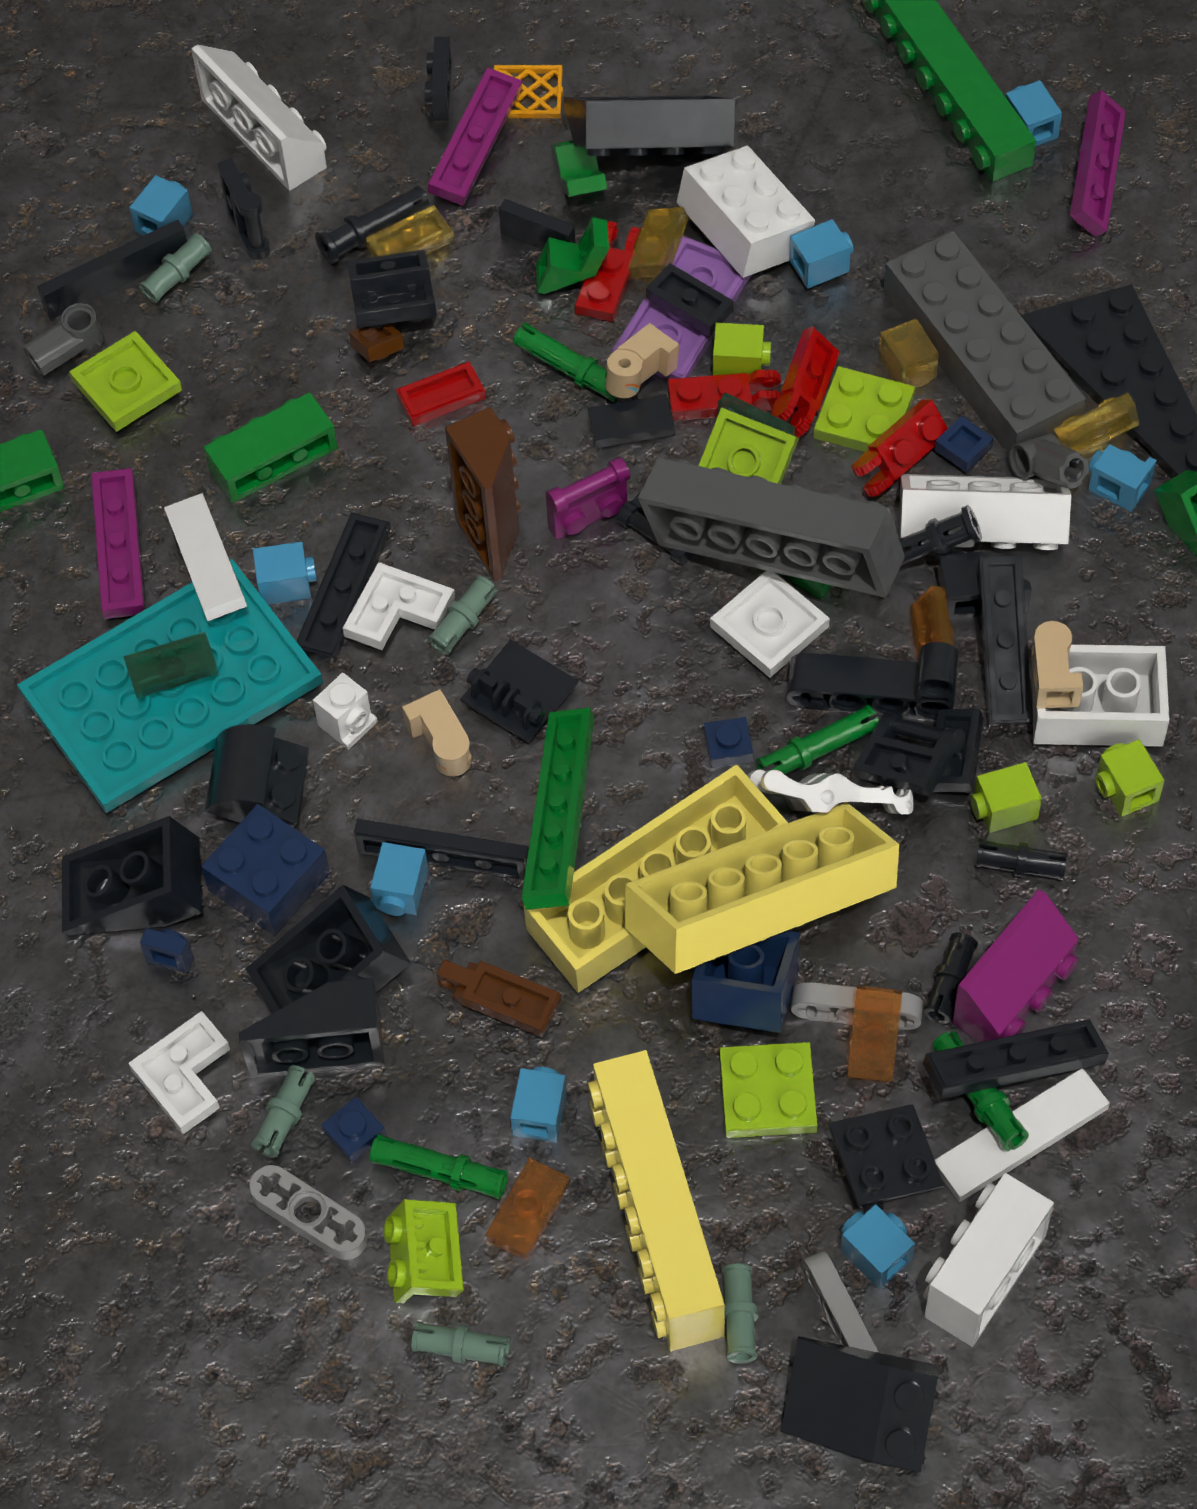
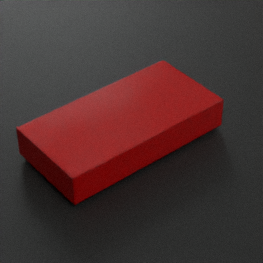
M470 361L396 389L397 399L412 427L486 399L485 389Z

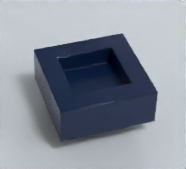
M961 416L935 441V451L967 472L992 448L993 437Z
M746 717L704 723V735L711 768L753 762L754 753Z
M150 928L145 929L140 946L146 962L187 974L194 959L188 939H185L182 934L171 929H162L161 931Z
M357 1097L353 1098L321 1124L323 1133L351 1163L371 1148L374 1139L377 1138V1134L386 1136L385 1127Z

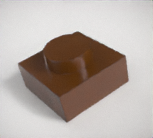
M389 323L380 328L362 327L349 332L351 346L369 362L385 359L390 354L405 349L403 335Z

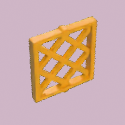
M494 65V70L512 76L510 73L519 74L514 78L520 80L529 75L536 81L528 88L522 84V92L514 104V107L518 110H511L508 118H561L563 65ZM537 74H545V75H544L543 77H540V76H538ZM554 75L558 77V85L555 88L546 82ZM540 86L549 91L541 98L533 93ZM526 96L535 101L528 108L519 103ZM553 96L557 98V106L555 108L545 103ZM539 106H541L544 110H535V109H537Z

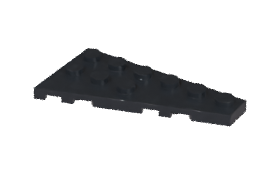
M1132 284L1021 315L1053 357L1056 356L1069 370V376L1109 416L1114 415L1125 426L1124 431L1133 441L1138 439L1153 454L1152 458L1157 460L1156 464L1171 479L1185 470L1197 472V414Z

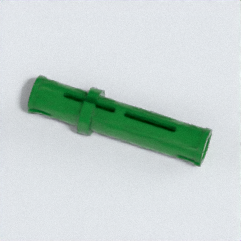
M526 322L522 324V328L519 327L513 338V345L567 374L575 380L574 383L579 387H588L613 403L618 400V397L611 395L606 390L605 379L607 370L598 365V360L591 356L586 358Z
M865 705L862 709L803 738L795 736L787 741V746L755 760L757 770H762L772 764L775 765V768L771 770L781 771L784 775L797 768L804 770L812 766L813 760L873 732L879 719L877 717L865 724H861L862 720L876 714L871 706Z
M952 1030L950 1034L944 1032L936 1038L932 1048L936 1052L964 1046V1043L958 1033ZM994 1087L966 1093L975 1107V1116L980 1122L987 1124L1005 1151H1010L1011 1148L1015 1150L1026 1142L1029 1133L1013 1114L1009 1107L1010 1101L1004 1092L998 1091Z
M377 1134V1138L374 1139L369 1155L371 1163L389 1166L404 1172L450 1184V1189L460 1192L463 1189L473 1190L496 1199H501L504 1195L509 1178V1171L473 1162L470 1156L460 1154L458 1157L447 1155L414 1144L394 1140L381 1134Z

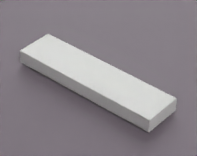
M203 493L164 507L207 621L247 607Z
M1082 1068L1012 1111L1029 1133L1028 1139L1023 1145L1015 1150L1011 1148L1010 1151H1005L992 1130L987 1127L935 1159L941 1178L960 1203L987 1186L988 1183L997 1180L1004 1173H1008L1108 1110L1110 1103Z

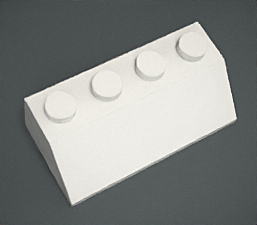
M196 45L191 48L201 100L289 191L327 168L324 153L327 147L322 136L316 130L311 131L304 124L301 115L294 107L288 108L282 102L277 90L271 84L266 85L259 78L256 69L250 62L244 63L233 51Z
M903 474L900 477V538L925 529L926 523L933 518L940 521L960 513L963 506L969 505L981 529V542H991L992 547L1011 549L1016 547V543H1033V548L1055 550L1058 549V544H1068L1071 493L1066 487L1042 478L1020 479L1018 477ZM962 526L948 531V534L961 530ZM929 539L922 541V545L929 543ZM969 540L954 547H973L975 542Z

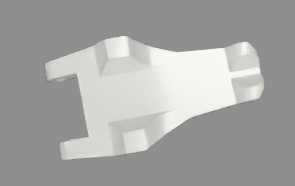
M753 770L748 774L750 780L762 793L784 798L792 811L827 813L841 802L882 803L885 810L891 814H910L913 811V795L910 789H906L905 792L903 789H898L897 793L894 794L892 786L860 787L841 774L815 773L808 775L800 782L788 778L778 770Z

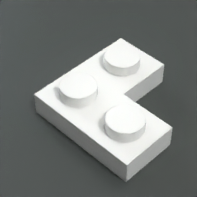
M378 562L343 626L344 637L383 650L400 617L435 630L445 618L448 606L455 599L454 589Z
M201 1011L128 1064L134 1075L179 1131L185 1134L220 1108L216 1098L196 1074L228 1052L230 1047L222 1034Z

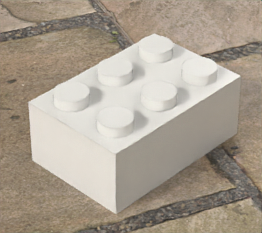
M748 145L684 168L677 204L742 278L789 261L790 236L814 226L815 219Z
M1071 644L1068 658L1070 673H1082L1083 692L1080 707L1036 708L1031 667L1033 744L1112 746L1117 743H1125L1126 745L1140 739L1143 746H1163L1169 724L1165 646Z
M1004 1173L996 1186L988 1183L975 1205L979 1210L973 1221L970 1223L965 1219L960 1224L951 1240V1244L954 1247L947 1260L939 1257L926 1277L925 1281L929 1284L923 1294V1298L927 1300L924 1317L973 1347L1046 1237L1054 1202L1007 1173Z

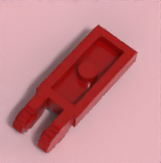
M609 221L607 223L609 250L596 275L584 280L575 304V314L614 322L636 264V253L642 231L641 228L632 226L627 235L625 250L616 249L613 247L619 233L618 223Z
M813 326L802 331L781 389L783 394L774 402L771 417L779 423H783L791 416L790 425L787 430L791 435L799 438L807 433L815 413L819 412L840 352ZM797 406L799 409L793 414L794 408Z
M774 369L756 370L750 375L748 373L668 379L670 409L673 421L717 418L721 408L742 416L752 415L753 412L772 411L774 402L782 395L780 391L774 390V388L780 386V372L778 373Z
M923 399L872 442L868 446L869 450L852 464L851 468L856 476L866 475L877 466L880 469L863 487L867 497L878 496L894 484V481L935 447V441L948 429L932 399Z

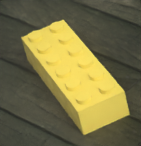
M736 764L576 870L573 875L569 906L526 910L524 906L526 930L576 992L579 993L646 948L625 928L626 883L788 824V822Z
M844 802L834 806L827 813L817 812L626 883L625 928L672 972L677 974L895 889L897 887L899 844L849 803Z
M647 1050L594 1063V1081L587 1082L591 1099L589 1101L590 1112L595 1127L600 1126L603 1140L601 1141V1148L607 1168H612L615 1180L613 1189L620 1210L624 1209L627 1221L625 1229L631 1251H637L640 1265L638 1267V1274L645 1295L650 1294L653 1309L650 1313L657 1338L666 1336L670 1352L724 1337L725 1325L724 1300Z

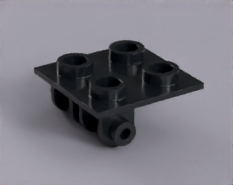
M510 639L486 669L478 670L474 668L469 673L467 683L471 687L462 696L460 701L529 743L548 721L549 712L557 710L579 683V680Z
M913 1104L828 1123L857 1206L865 1208L866 1212L875 1204L883 1210V1201L944 1188L945 1185Z

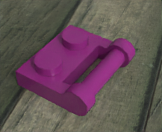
M621 457L609 461L608 467L567 487L560 489L557 486L546 492L548 529L556 540L568 534L579 533L588 524L603 517L616 515L620 508L628 501L627 480L630 479V472Z

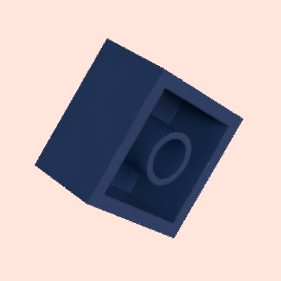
M259 804L250 811L201 865L208 891L274 937L330 875L325 849Z
M787 930L763 941L697 965L692 978V1019L781 1033L799 972L800 932Z

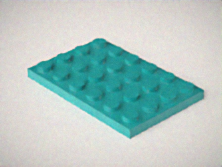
M233 559L229 561L247 607L207 621L193 582L17 684L24 700L105 813H108L213 750L216 745L217 736L223 730L236 725L256 724L323 683L320 671Z

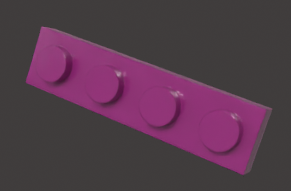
M487 67L428 183V193L464 206L521 92L522 80Z
M1102 90L1089 96L1070 216L1094 237L1107 232L1126 115V111Z
M132 468L91 473L102 614L104 619L137 615L145 610L133 470Z

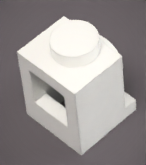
M343 672L313 699L318 726L348 750L378 722L377 717L371 713L367 691Z

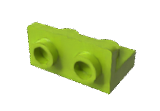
M404 1199L386 1218L384 1224V1239L390 1245L391 1258L387 1270V1281L389 1286L393 1287L394 1302L405 1303L412 1295L457 1297L464 1291L456 1203Z

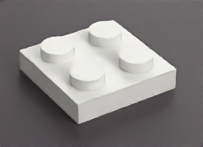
M766 570L710 618V627L771 678L791 660V657L800 653L829 627L830 618L779 575Z

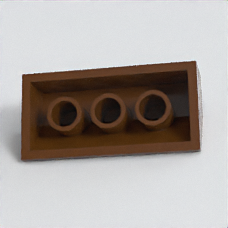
M488 407L445 427L456 522L495 582L502 579L519 532L517 514L521 513V507L515 495V491L519 490V484L513 473V468L517 466V461L511 449V443L515 442V437L509 423L505 419L499 420L492 408Z

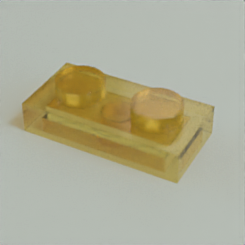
M434 205L366 238L367 248L373 257L425 249L427 255L454 242L453 230Z
M684 207L648 210L628 265L633 278L658 276L669 263L673 264L689 219Z
M1129 393L1118 398L1106 399L1097 408L1081 416H1072L1066 419L1061 426L1054 429L1055 436L1062 446L1078 451L1081 454L1138 426L1139 420L1136 405Z

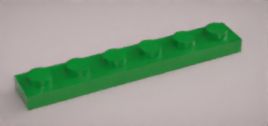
M590 707L549 712L521 897L526 910L570 905L594 727V717Z

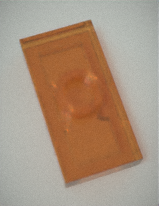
M932 585L910 606L918 660L920 648L926 643L945 642L954 646L953 627L950 624L945 588Z
M857 985L847 1077L893 1082L903 990Z
M529 1158L485 1234L486 1241L527 1261L568 1189L570 1177Z

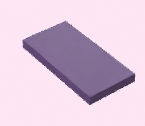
M685 236L681 238L663 267L664 269L669 263L675 265L732 299L734 303L751 277L749 275L742 278L718 249ZM645 296L614 346L612 353L647 324L651 323L680 344L677 369L667 377L659 371L653 375L665 380L690 377L713 340L715 331L711 336H708L653 303Z

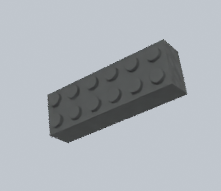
M954 230L886 262L884 294L1008 455L1011 446L1016 443L1046 433H1052L1057 438H1060L1081 427L1086 402L1085 396Z
M659 457L638 496L659 546L884 598L887 597L905 558L889 508L874 501L860 502L847 499L833 492L827 494L806 490L804 487L796 484H789L787 486L769 482L759 476L746 477L732 474L718 467L709 469L692 465L681 459L673 461Z

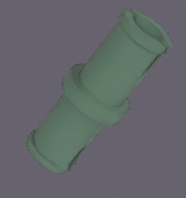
M194 233L173 255L167 254L162 259V265L145 281L139 284L142 293L151 302L158 303L159 299L178 282L184 283L190 276L189 272L212 252L209 243L201 235Z
M480 575L476 576L474 582L459 601H453L448 606L447 616L427 638V641L432 643L431 646L443 655H449L452 648L467 629L472 630L478 624L479 620L477 617L498 593V589L494 588L495 585L490 580Z
M295 1065L289 1067L276 1097L270 1098L265 1107L267 1115L251 1143V1146L257 1152L262 1145L265 1146L262 1152L264 1156L271 1158L278 1156L291 1126L296 1125L302 1116L300 1107L311 1085L316 1080L310 1071L303 1078L302 1075L305 1071L303 1067Z
M730 1264L722 1268L728 1348L727 1358L728 1361L733 1363H748L757 1359L754 1321L758 1319V1306L753 1303L752 1269L747 1264Z
M417 1321L415 1324V1330L418 1331H413L411 1347L413 1352L420 1351L449 1356L456 1363H464L467 1359L497 1364L501 1367H505L507 1364V1358L505 1357H509L510 1336L503 1337L473 1332L466 1325H458L457 1329L425 1324Z

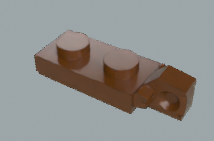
M444 959L436 974L437 984L454 992L452 995L453 999L462 1003V1005L541 1038L544 1037L562 1001L559 992L481 960L478 964L469 962L467 968Z

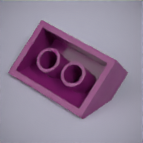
M1040 889L1036 891L958 985L952 1023L978 1042L1021 1034L1027 1024L1024 1019L1032 1010L1038 1013L1044 1008L1053 993V990L1050 989L1058 978L1063 981L1066 980L1078 964L1079 958L1075 954L1079 938L1045 892Z

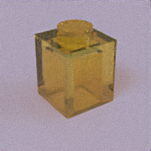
M917 318L880 333L879 358L894 381L921 387L937 377L939 353Z

